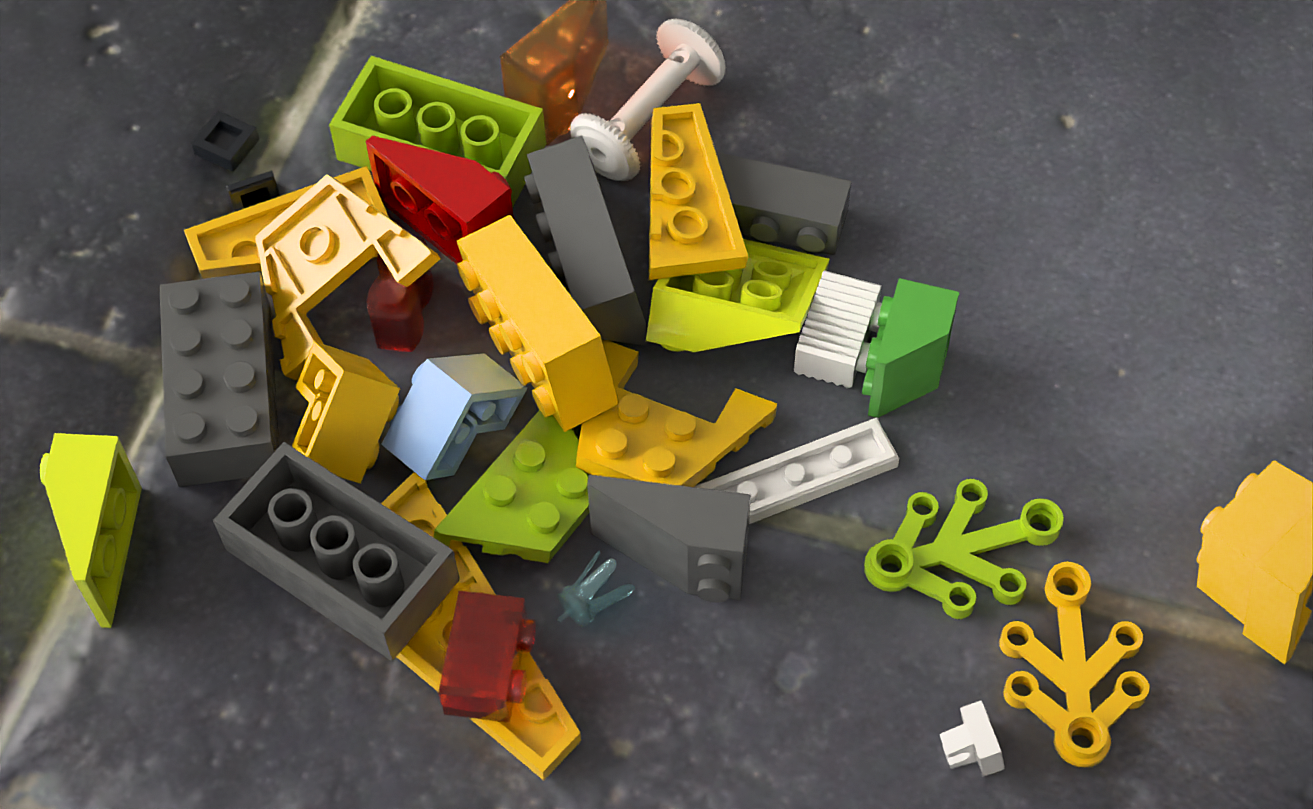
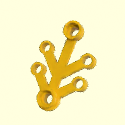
M1061 562L1050 570L1045 583V594L1047 599L1057 607L1062 660L1036 639L1031 627L1021 621H1012L1004 626L999 646L1008 657L1026 659L1066 693L1067 711L1039 690L1037 679L1026 671H1016L1007 678L1003 695L1010 706L1017 709L1028 708L1055 731V748L1066 762L1077 767H1091L1099 764L1108 754L1111 746V737L1108 729L1128 709L1139 708L1145 702L1150 688L1147 679L1142 674L1135 671L1124 672L1118 677L1113 693L1092 713L1089 692L1121 659L1132 658L1138 653L1143 642V633L1132 622H1118L1112 627L1107 641L1086 661L1080 606L1088 596L1091 578L1081 565L1074 562ZM1068 586L1074 591L1075 595L1062 594L1057 590V587ZM1011 634L1021 635L1026 643L1021 646L1014 645L1008 640L1007 636ZM1119 634L1128 635L1133 639L1134 644L1130 646L1122 645L1118 642L1116 636ZM1023 684L1029 688L1031 694L1019 696L1012 690V686ZM1132 684L1136 686L1140 691V695H1127L1123 691L1122 685ZM1083 735L1088 738L1091 746L1089 748H1081L1073 743L1072 737Z

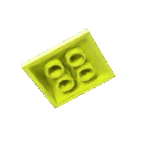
M743 239L748 253L746 268L658 279L652 292L646 341L661 344L662 347L671 351L686 350L699 352L798 333L810 310L822 273L828 269L830 259Z

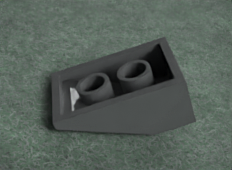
M589 475L587 487L591 534L687 594L698 595L705 601L716 603L724 602L728 599L741 600L748 549L751 494Z

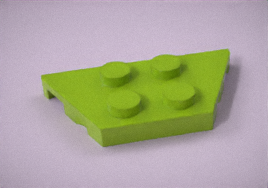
M539 410L434 529L433 538L447 547L450 546V540L483 545V553L502 556L505 554H516L526 560L549 563L590 513L587 487L590 474L576 468L579 439L573 430L570 429L564 432L553 415L545 418Z

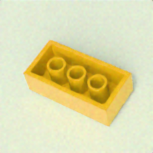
M508 215L457 240L463 261L456 264L457 269L468 290H473L474 296L468 298L470 307L481 325L486 322L490 324L489 333L498 351L502 355L507 352L511 354L510 363L520 383L523 386L529 383L532 384L534 387L532 395L543 416L547 418L553 415L564 432L618 405L619 402L601 335L512 216Z

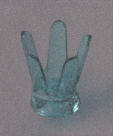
M598 550L573 585L566 586L561 593L557 594L558 601L566 611L557 621L561 623L570 616L579 626L584 628L594 620V616L598 612L629 596L635 589V586L625 584L593 600L592 597L610 578L617 565L614 559H608L581 583L599 557L600 551Z

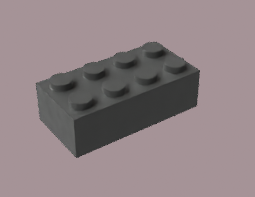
M260 272L160 285L165 454L179 487L252 477L280 446L271 311Z
M285 442L278 447L213 520L226 551L392 662L460 580L454 551Z

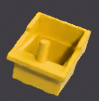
M1274 460L1259 475L1252 473L1246 477L1239 486L1235 498L1225 508L1217 506L1205 518L1200 529L1203 534L1202 548L1197 556L1199 571L1196 587L1244 624V636L1280 662L1286 664L1292 658L1312 614V610L1306 607L1313 592V482Z

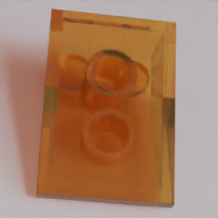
M606 0L567 1L500 56L504 96L543 109L546 146L559 135L568 133L571 128V122L576 116L581 115L608 45Z

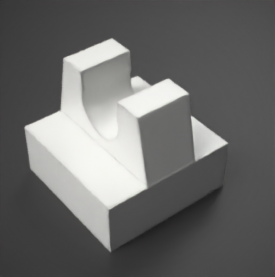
M982 701L961 707L960 710L964 724L940 734L950 768L978 761L983 776L1004 770L1002 753Z

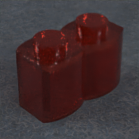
M416 237L418 240L427 245L423 237ZM378 252L377 266L379 276L372 283L367 296V309L376 346L378 349L412 352L422 338L424 331L422 310L428 304L433 292L431 268L411 285L405 287L395 280Z

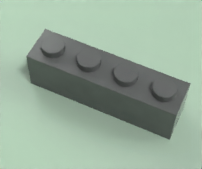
M716 152L741 234L752 236L764 242L775 241L801 247L809 252L836 254L849 210L852 181Z

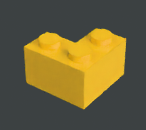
M314 341L295 387L309 402V405L291 447L336 476L361 484L366 470L370 469L377 460L379 453L378 441L386 422H390L397 412L400 388L369 359Z

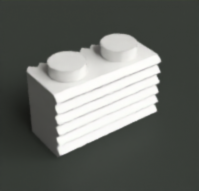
M824 270L805 325L803 326L802 334L797 343L794 372L798 375L804 374L808 378L823 379L827 383L833 382L837 386L852 387L857 371L867 372L866 360L871 344L867 343L871 331L878 333L879 326H877L882 305L879 302L882 285Z

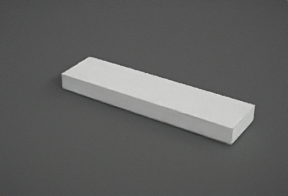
M876 417L694 487L751 494L749 524L897 468L899 457Z

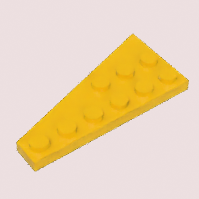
M415 472L381 503L432 537H434V529L447 516L442 506L437 503L429 490L426 480L422 479ZM450 540L449 548L454 551L460 580L397 655V658L542 780H545L581 742V733L549 680L545 679L530 654V649L522 636L516 632L508 619L504 607L466 545L464 546L461 541Z

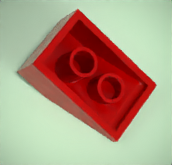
M371 136L365 141L374 184L383 204L455 264L463 261L457 240L508 215H511L515 220L511 200L512 189L507 180L498 172H489L475 160L377 136Z

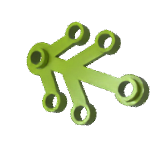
M966 479L958 485L954 499L955 503L934 543L913 548L922 528H927L934 524L939 509L938 501L933 495L926 492H918L909 498L906 516L894 538L881 541L868 551L865 557L864 571L868 580L875 587L889 592L900 591L906 587L913 588L942 602L945 613L955 619L966 618L973 612L976 602L974 589L964 582H954L951 584L924 570L925 568L941 564L992 588L993 596L1000 603L1013 605L1023 598L1027 585L1025 576L1016 569H1003L975 555L1023 541L1036 546L1051 544L1060 534L1064 521L1063 513L1060 507L1050 500L1034 499L1025 504L1018 520L963 534L972 516L984 509L988 496L987 488L981 481ZM973 492L980 499L974 502L968 501L962 494ZM923 505L928 507L931 512L927 515H920L913 508ZM1032 523H1042L1047 527L1048 531H1039L1030 525ZM886 563H892L898 566L900 571L895 573L887 572L881 566ZM1004 581L1013 582L1017 585L1018 590L1008 592L1001 587L1000 583ZM961 595L968 600V604L964 606L955 605L950 600V597Z

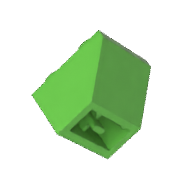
M899 278L894 297L884 296L877 326H879L877 337L872 338L866 360L867 372L862 389L863 395L871 396L868 416L879 418L938 388L949 347L959 297L958 291Z

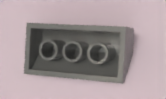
M583 136L527 154L532 174L526 175L524 178L533 204L542 201L544 212L536 214L545 242L554 240L557 250L548 253L556 277L559 281L566 279L569 287L568 293L601 335V339L643 346L653 343L646 341L648 326Z

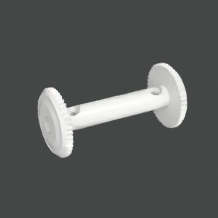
M669 19L662 23L658 28L656 36L658 37V48L661 49V53L664 54L663 57L666 60L610 121H605L604 118L601 119L594 114L585 113L576 116L571 122V139L583 136L596 172L613 180L628 181L634 178L640 170L641 162L630 140L652 117L653 109L661 107L685 79H689L691 82L694 81L695 84L698 83L700 86L701 84L713 86L723 78L726 66L722 51L710 34L698 25L681 19Z

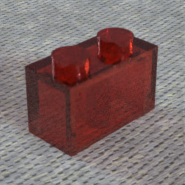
M459 591L438 692L444 715L510 723L513 703L522 704L525 695L527 673L526 670H520L522 653L532 652L535 639L536 622L533 619H528L524 598Z

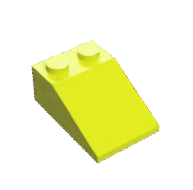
M54 433L50 453H45L41 460L40 479L42 484L45 485L73 579L100 627L111 628L142 487L118 436Z

